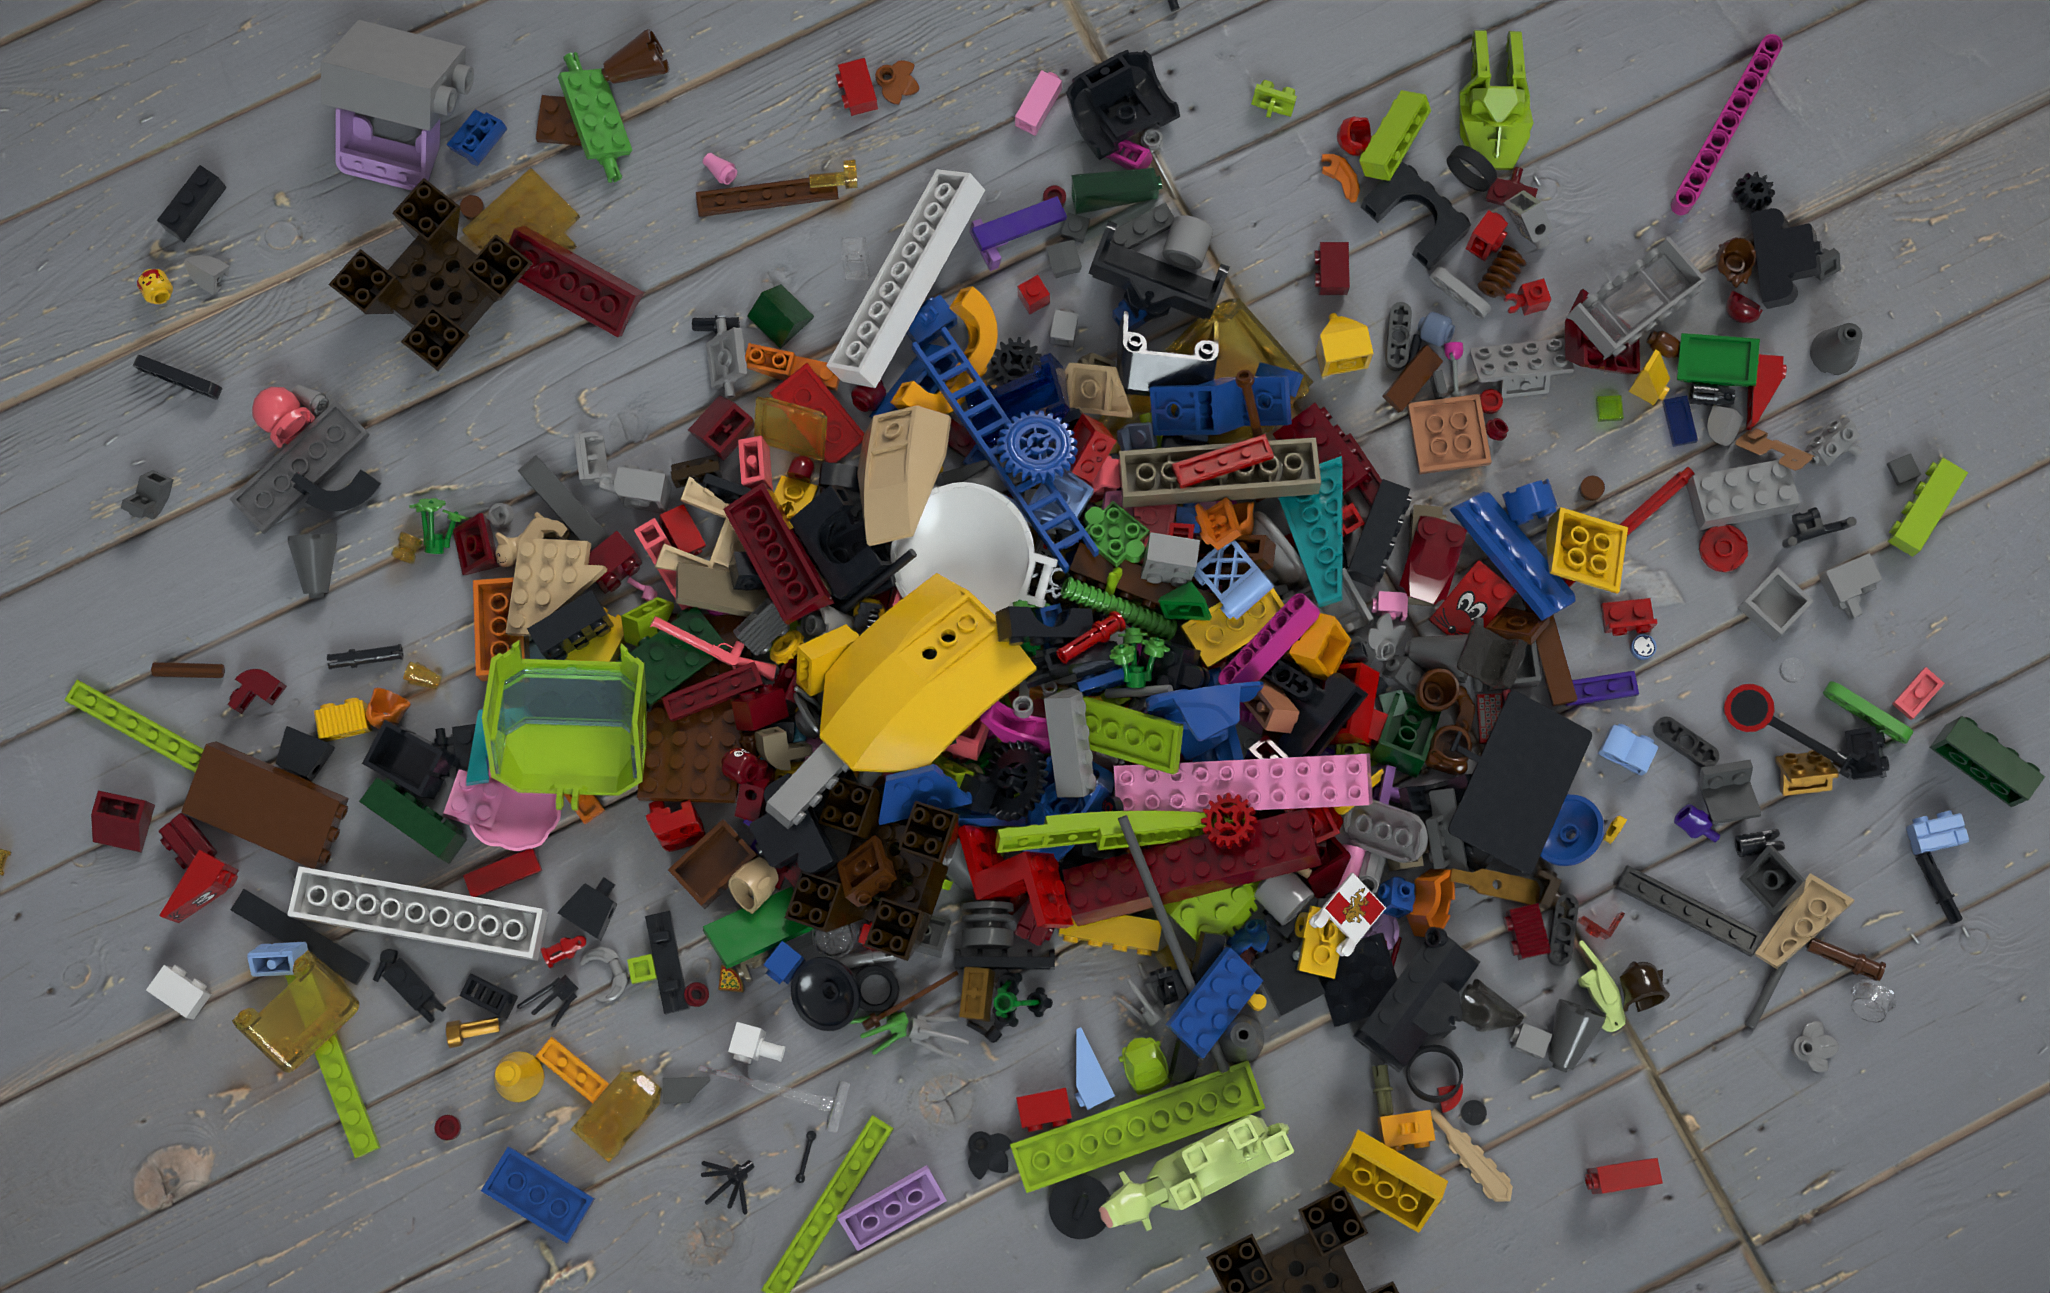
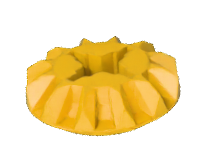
M792 630L779 637L771 648V660L779 665L781 663H788L791 658L794 659V656L797 654V647L804 643V636L799 631Z

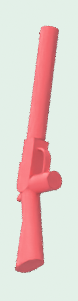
M656 616L651 622L650 627L654 626L732 666L733 669H736V666L741 667L755 661L760 675L771 681L774 680L776 664L740 657L745 646L740 641H736L733 647L726 643L715 646ZM726 645L732 648V651L729 653L719 648V646Z

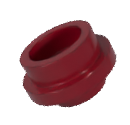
M1494 418L1485 424L1486 433L1491 439L1502 441L1506 438L1509 429L1502 419Z
M701 982L689 984L684 991L686 1003L692 1007L703 1006L709 999L708 988ZM693 991H698V992H699V994H700V998H699V999H694V998H693V996H692V992H693Z

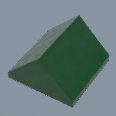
M780 284L761 292L747 318L781 349L814 318V315Z

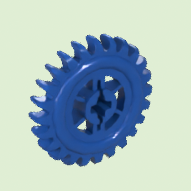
M1030 410V414L1027 416L1024 412H1021L1020 419L1013 416L1011 422L1004 424L1005 429L1000 430V438L997 439V445L999 446L997 453L1002 454L1000 462L1007 461L1005 465L1006 471L1014 467L1013 477L1022 472V482H1024L1028 475L1031 476L1032 484H1034L1037 477H1040L1041 483L1044 484L1047 475L1054 482L1055 472L1062 478L1064 474L1063 468L1069 472L1071 468L1070 463H1075V456L1078 453L1076 448L1078 441L1073 438L1074 431L1068 430V423L1061 424V417L1053 419V413L1044 416V411H1039V414L1036 415L1033 410ZM1033 432L1028 439L1023 437L1025 434ZM1053 441L1055 443V449L1049 447V444ZM1020 442L1025 446V448H1023L1022 450L1020 448Z

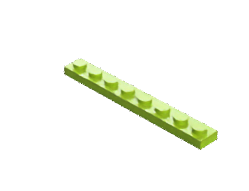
M311 965L297 975H285L354 1157L359 1158L380 1149L381 1146Z

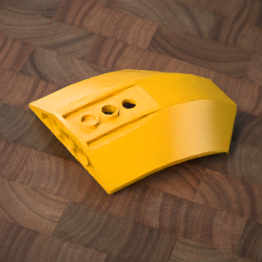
M936 573L876 620L840 655L826 672L820 739L852 771L898 773L928 766L977 718L1034 673L1037 667L1020 645L1010 646L1009 642L998 641L996 616L969 590ZM947 634L953 635L955 640L945 642L942 640V637ZM927 649H933L936 651L937 656L929 660L925 659L922 654Z

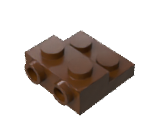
M875 835L837 863L845 897L857 907L868 905L872 901L873 896L880 891H887L891 887V883L897 879L893 863L886 857L882 841Z

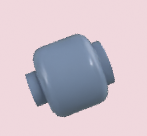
M1430 312L1426 317L1420 319L1417 330L1420 331V338L1424 342L1442 346L1451 341L1455 326L1452 325L1450 317Z

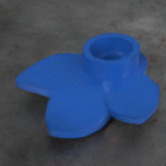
M1252 919L1246 923L1244 928L1235 931L1236 934L1233 937H1229L1226 944L1231 946L1238 955L1251 946L1254 950L1263 952L1270 938L1267 933V925L1262 919Z

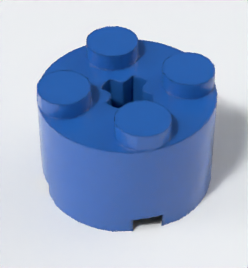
M1549 479L1518 487L1512 493L1508 491L1502 494L1511 522L1514 521L1517 526L1533 520L1535 515L1538 516V519L1557 512L1556 508L1558 505Z

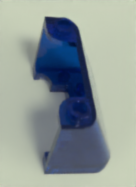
M1051 353L1039 357L1041 366H1033V373L994 389L987 385V388L1010 421L1013 416L1020 419L1021 412L1028 416L1030 410H1033L1036 415L1039 414V411H1044V416L1053 413V419L1057 417L1063 419L1070 411L1066 374L1061 363ZM975 390L965 396L968 409L986 401L979 390ZM990 407L973 416L971 420L976 430L979 431L996 422L999 418ZM1004 426L982 438L988 447L997 446L1000 430L1005 429Z

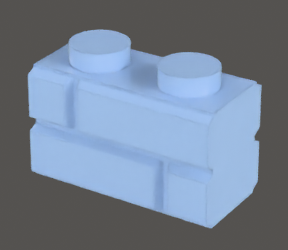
M1950 810L1936 814L1937 818L1928 820V816L1913 819V824L1906 827L1913 854L1919 855L1968 843L1969 837L1962 814L1952 815Z
M306 942L260 944L247 955L252 977L297 975L303 969L310 966Z

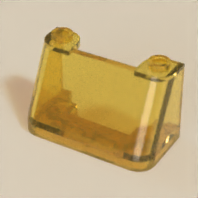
M309 950L294 962L293 974L296 979L258 1013L254 1008H247L240 1011L232 1020L235 1027L285 1073L293 1072L355 1015L360 1004L345 980Z

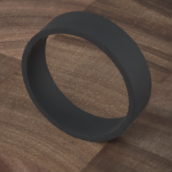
M1456 146L1446 159L1447 165L1455 177L1476 191L1486 192L1497 179V172L1493 165L1482 154L1468 146ZM1460 159L1471 164L1484 178L1471 172Z
M1426 1045L1419 1048L1409 1060L1406 1071L1407 1083L1411 1091L1420 1099L1432 1103L1444 1102L1458 1092L1463 1079V1066L1459 1057L1449 1048L1442 1045ZM1427 1052H1440L1450 1057L1459 1071V1082L1456 1087L1449 1093L1440 1096L1428 1095L1420 1091L1414 1085L1410 1076L1411 1064L1418 1056Z

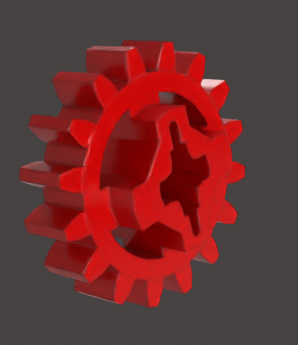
M1227 793L1226 799H1222L1220 795H1217L1218 802L1216 803L1210 800L1208 802L1211 806L1210 810L1203 809L1207 818L1201 819L1202 824L1206 825L1202 830L1205 835L1210 834L1208 836L1210 842L1216 841L1217 846L1220 848L1226 843L1228 849H1232L1233 843L1241 847L1242 839L1249 842L1250 838L1247 834L1249 832H1256L1251 825L1258 823L1256 817L1252 816L1256 811L1253 807H1249L1250 802L1247 799L1242 802V797L1239 794L1233 799L1230 793ZM1245 814V824L1242 827V819L1244 818ZM1217 815V822L1213 826L1214 817ZM1223 816L1233 820L1236 826H1233L1232 824L1225 822Z

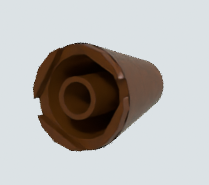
M647 29L603 63L604 68L601 70L607 82L611 81L613 84L663 75L668 73L670 68L667 59L662 60V53L664 51L655 34L650 29Z

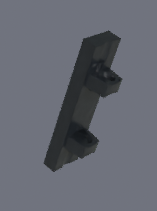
M666 911L645 916L664 1014L688 1010L690 1007L684 999L686 987L671 912ZM659 941H669L666 943L657 944V942Z

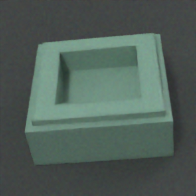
M1402 689L1378 695L1382 712L1388 714L1394 696L1398 693L1400 697L1393 717L1405 713L1408 707Z

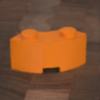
M1431 868L1414 880L1416 894L1413 912L1406 915L1414 936L1425 937V933L1430 927L1444 929L1451 916L1448 914L1451 900H1455L1454 882L1449 881L1451 870Z

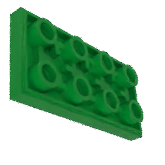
M792 887L771 895L753 914L742 908L703 926L704 934L726 969L778 946L782 941L785 943L814 929L784 918L794 892Z

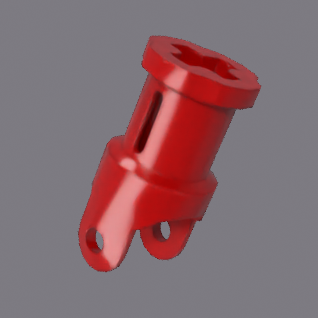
M581 935L574 938L563 937L557 944L548 948H540L548 967L551 969L555 963L561 960L574 958L577 950L586 945V938ZM560 950L562 951V952H560V953H558V954L552 956V954H554V953H556V952H558V951H560Z

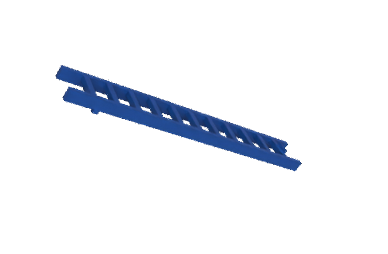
M945 326L941 328V335L949 346L926 357L917 342L912 343V350L928 372L929 377L933 379L1052 556L1058 560L1057 563L1063 572H1069V565L1060 553V550L1074 545L1080 539L1083 540L1094 557L1098 556L1099 549L1049 476H1046L1044 485L1050 492V495L1028 506L1020 493L1041 483L1040 477L1036 478L1034 484L1029 479L1015 487L1008 477V474L1013 472L1014 467L1008 471L1005 470V467L1002 468L995 458V455L998 454L997 449L999 446L997 445L989 449L982 439L1003 427L1006 422L1011 421ZM954 353L961 364L939 375L932 363ZM966 371L973 380V383L951 393L944 382ZM979 389L986 401L964 412L957 400ZM991 407L999 420L977 431L969 419ZM1020 442V448L1022 450L1023 448H1025V446ZM1056 501L1063 514L1041 525L1033 512ZM1069 520L1076 533L1054 544L1047 531Z

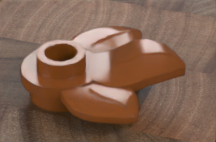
M901 60L892 66L883 65L877 69L875 74L876 82L882 87V94L890 103L899 105L902 95H913L919 91L920 88L917 81L910 75L915 67L913 63ZM885 75L891 76L889 80L883 79Z

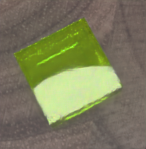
M1621 395L1597 396L1598 422L1623 420Z

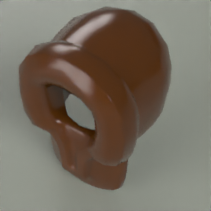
M1456 725L1440 727L1431 738L1430 748L1425 760L1426 766L1455 776L1466 774L1469 758L1456 751H1449L1451 747L1449 744L1455 738L1457 732L1460 731L1462 735L1458 744L1472 752V742L1468 732Z

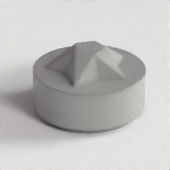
M504 503L494 504L489 510V521L496 527L503 528L509 526L514 517L512 508Z

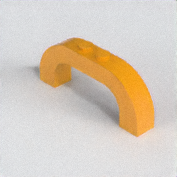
M970 286L959 291L949 308L964 321L967 327L969 339L964 354L981 378L986 373V366L994 354L998 329L996 317L989 302L976 288ZM964 371L947 380L945 384L950 392L954 393L973 383V380ZM915 381L902 383L890 402L897 409L917 405L943 414L954 411L941 391L937 394H931ZM973 392L958 399L957 402L959 403V405L961 406V404L966 400V398L972 395Z

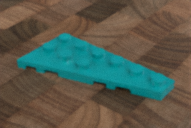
M1342 456L1319 464L1321 476L1319 494L1278 497L1319 608L1343 600Z

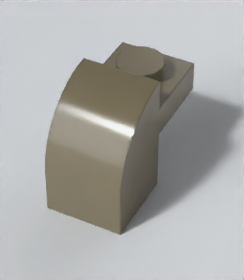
M778 726L754 731L756 748L760 757L777 769L791 770L790 761H803L805 757L811 756L813 753L812 745L805 741L788 744L786 731Z

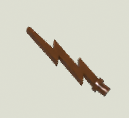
M957 970L878 1016L874 1012L871 1013L868 1019L861 1022L864 1029L867 1031L874 1026L875 1028L881 1026L879 1022L881 1019L958 976L959 973Z

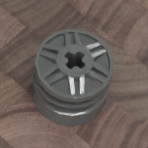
M975 900L962 904V911L973 913L962 916L963 922L973 924L972 928L962 930V948L1007 949L1014 947V931L1003 928V923L1014 921L1013 916L1003 915V913L1014 911L1013 903L1000 900Z

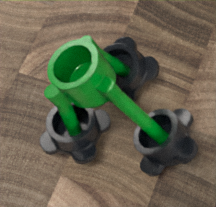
M1006 968L999 971L1000 978L995 984L998 995L994 999V1007L992 1009L996 1020L994 1026L997 1029L1001 1030L1006 1026L1016 1027L1019 1020L1016 1018L1015 1011L1019 1006H1027L1031 1012H1034L1036 1017H1042L1044 1011L1052 1007L1053 1001L1047 997L1043 987H1037L1035 992L1029 994L1027 1000H1017L1016 995L1019 993V983L1023 980L1020 973H1011Z

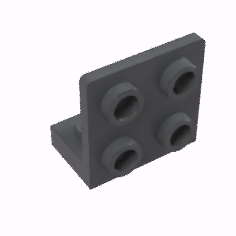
M1751 760L1701 767L1698 785L1712 824L1761 816V809L1750 782L1753 771Z

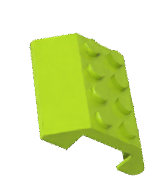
M1261 881L1165 904L1164 908L1166 913L1197 943L1196 946L1198 945L1200 931L1218 934L1225 933L1227 936L1233 937L1236 933L1232 927L1238 931L1252 916L1249 909L1253 912L1259 909L1254 902L1256 899L1254 894Z

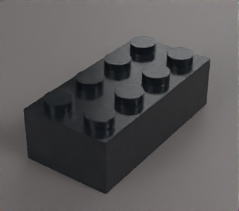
M1382 479L1347 570L1352 580L1373 587L1375 582L1380 583L1387 567L1386 564H1383L1384 559H1389L1396 543L1391 541L1392 537H1397L1404 521L1400 519L1401 514L1405 516L1412 497L1408 496L1410 488Z

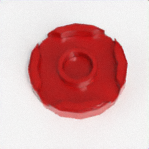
M1726 524L1725 526L1711 527L1700 539L1699 553L1701 559L1709 568L1715 571H1734L1744 563L1748 556L1747 538L1741 530L1733 525Z

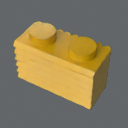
M349 698L344 700V704L335 705L334 703L321 705L319 710H314L318 738L329 742L372 732L371 724H369L365 716L367 703L359 700V698Z

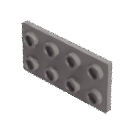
M1563 338L1482 346L1470 349V356L1478 381H1500V393L1503 398L1549 393L1551 375L1574 372L1573 363L1565 360V340Z

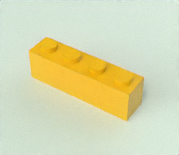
M1122 915L1082 926H1077L1072 919L1073 926L1059 929V936L1063 937L1064 942L1077 944L1078 940L1088 941L1087 945L1091 947L1102 948L1103 944L1111 945L1112 950L1127 952V948L1137 950L1138 955L1149 957L1152 956V953L1157 954L1161 934L1159 921L1129 915Z

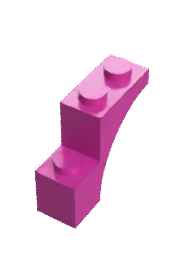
M999 701L981 715L980 720L1003 743H1009V741L1016 743L1017 740L1030 742L1033 746L1038 747L1041 753H1051L1046 718L1031 715L1024 719L1019 718L1014 714L1013 709Z

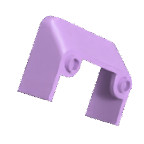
M336 108V165L341 172L411 191L423 178L429 181L440 146V119L430 131L423 129L422 134L416 139L415 146L373 136V127L367 118L355 115V112Z

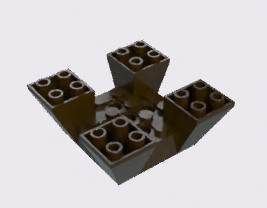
M423 178L392 213L415 238L409 247L388 270L360 249L328 285L366 315L395 314L412 328L401 343L439 372L470 336L468 332L495 302L504 298L533 263L496 234L478 255L457 240L461 207ZM459 268L457 272L451 273L453 269ZM426 271L423 276L418 277L421 272ZM444 285L441 290L436 291L438 286ZM462 299L459 304L453 305L456 300ZM428 303L425 308H420L422 304Z
M838 777V782L829 791L818 823L853 836L846 856L874 835L882 841L886 857L893 863L897 879L891 883V887L887 891H880L873 896L872 901L868 905L857 907L846 899L840 875L838 881L835 882L801 870L784 918L826 933L862 919L871 921L872 925L864 946L908 961L924 940L957 846L959 814L915 801L906 826L896 822L880 825L879 814L882 797L876 788Z
M1345 1186L1298 1209L1304 1234L1262 1254L1251 1233L1206 1257L1224 1293H1301L1302 1287L1307 1284L1313 1287L1314 1293H1399L1393 1281L1369 1290H1365L1343 1246L1368 1234V1231ZM1293 1261H1298L1302 1266L1301 1273L1297 1276H1293L1289 1272V1265ZM1331 1272L1336 1276V1284L1328 1288L1324 1284V1276Z

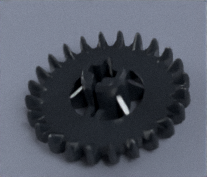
M1017 740L1016 743L1009 741L1010 747L1001 745L1004 753L994 751L998 760L988 758L993 767L983 768L990 774L988 776L991 778L990 782L998 786L989 808L991 809L989 813L997 819L1010 822L1012 820L1018 821L1021 816L1026 817L1028 810L1033 811L1035 809L1034 804L1040 803L1041 799L1039 796L1045 793L1043 787L1047 786L1048 781L1044 779L1048 776V771L1044 769L1047 767V762L1043 761L1044 754L1039 751V748L1033 746L1030 742ZM1015 793L1020 794V796L1013 798Z

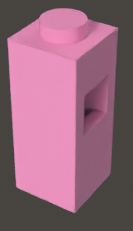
M1041 70L1015 116L1016 127L1034 136L1037 135L1062 91V80L1052 72L1046 73Z

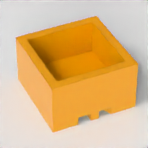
M1320 613L1317 620L1301 636V639L1292 645L1289 653L1306 676L1326 681L1331 674L1337 672L1352 640L1335 616Z

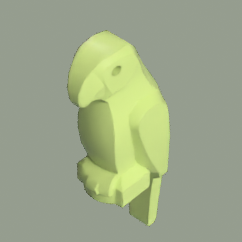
M1580 941L1578 945L1588 957L1594 969L1587 972L1577 981L1580 987L1588 989L1594 1004L1605 1013L1606 1019L1602 1029L1610 1033L1616 1032L1625 1025L1626 1021L1619 989L1598 958L1584 941Z

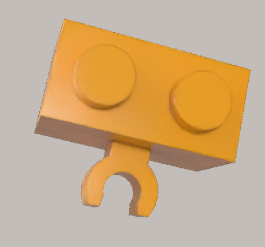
M1431 1110L1377 1118L1381 1143L1395 1151L1405 1150L1404 1145L1414 1144L1415 1149L1430 1147L1429 1141L1436 1140Z

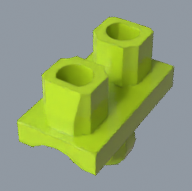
M1263 80L1261 84H1257L1255 87L1251 105L1267 110L1266 117L1271 118L1273 112L1291 117L1297 96H1295V89L1285 87L1282 91L1274 89L1273 82Z

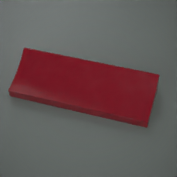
M526 226L514 228L508 244L533 263L518 282L610 334L621 337L645 292Z
M761 483L723 509L784 623L789 625L815 610L834 604L801 541L794 533L793 527L774 492L766 484Z

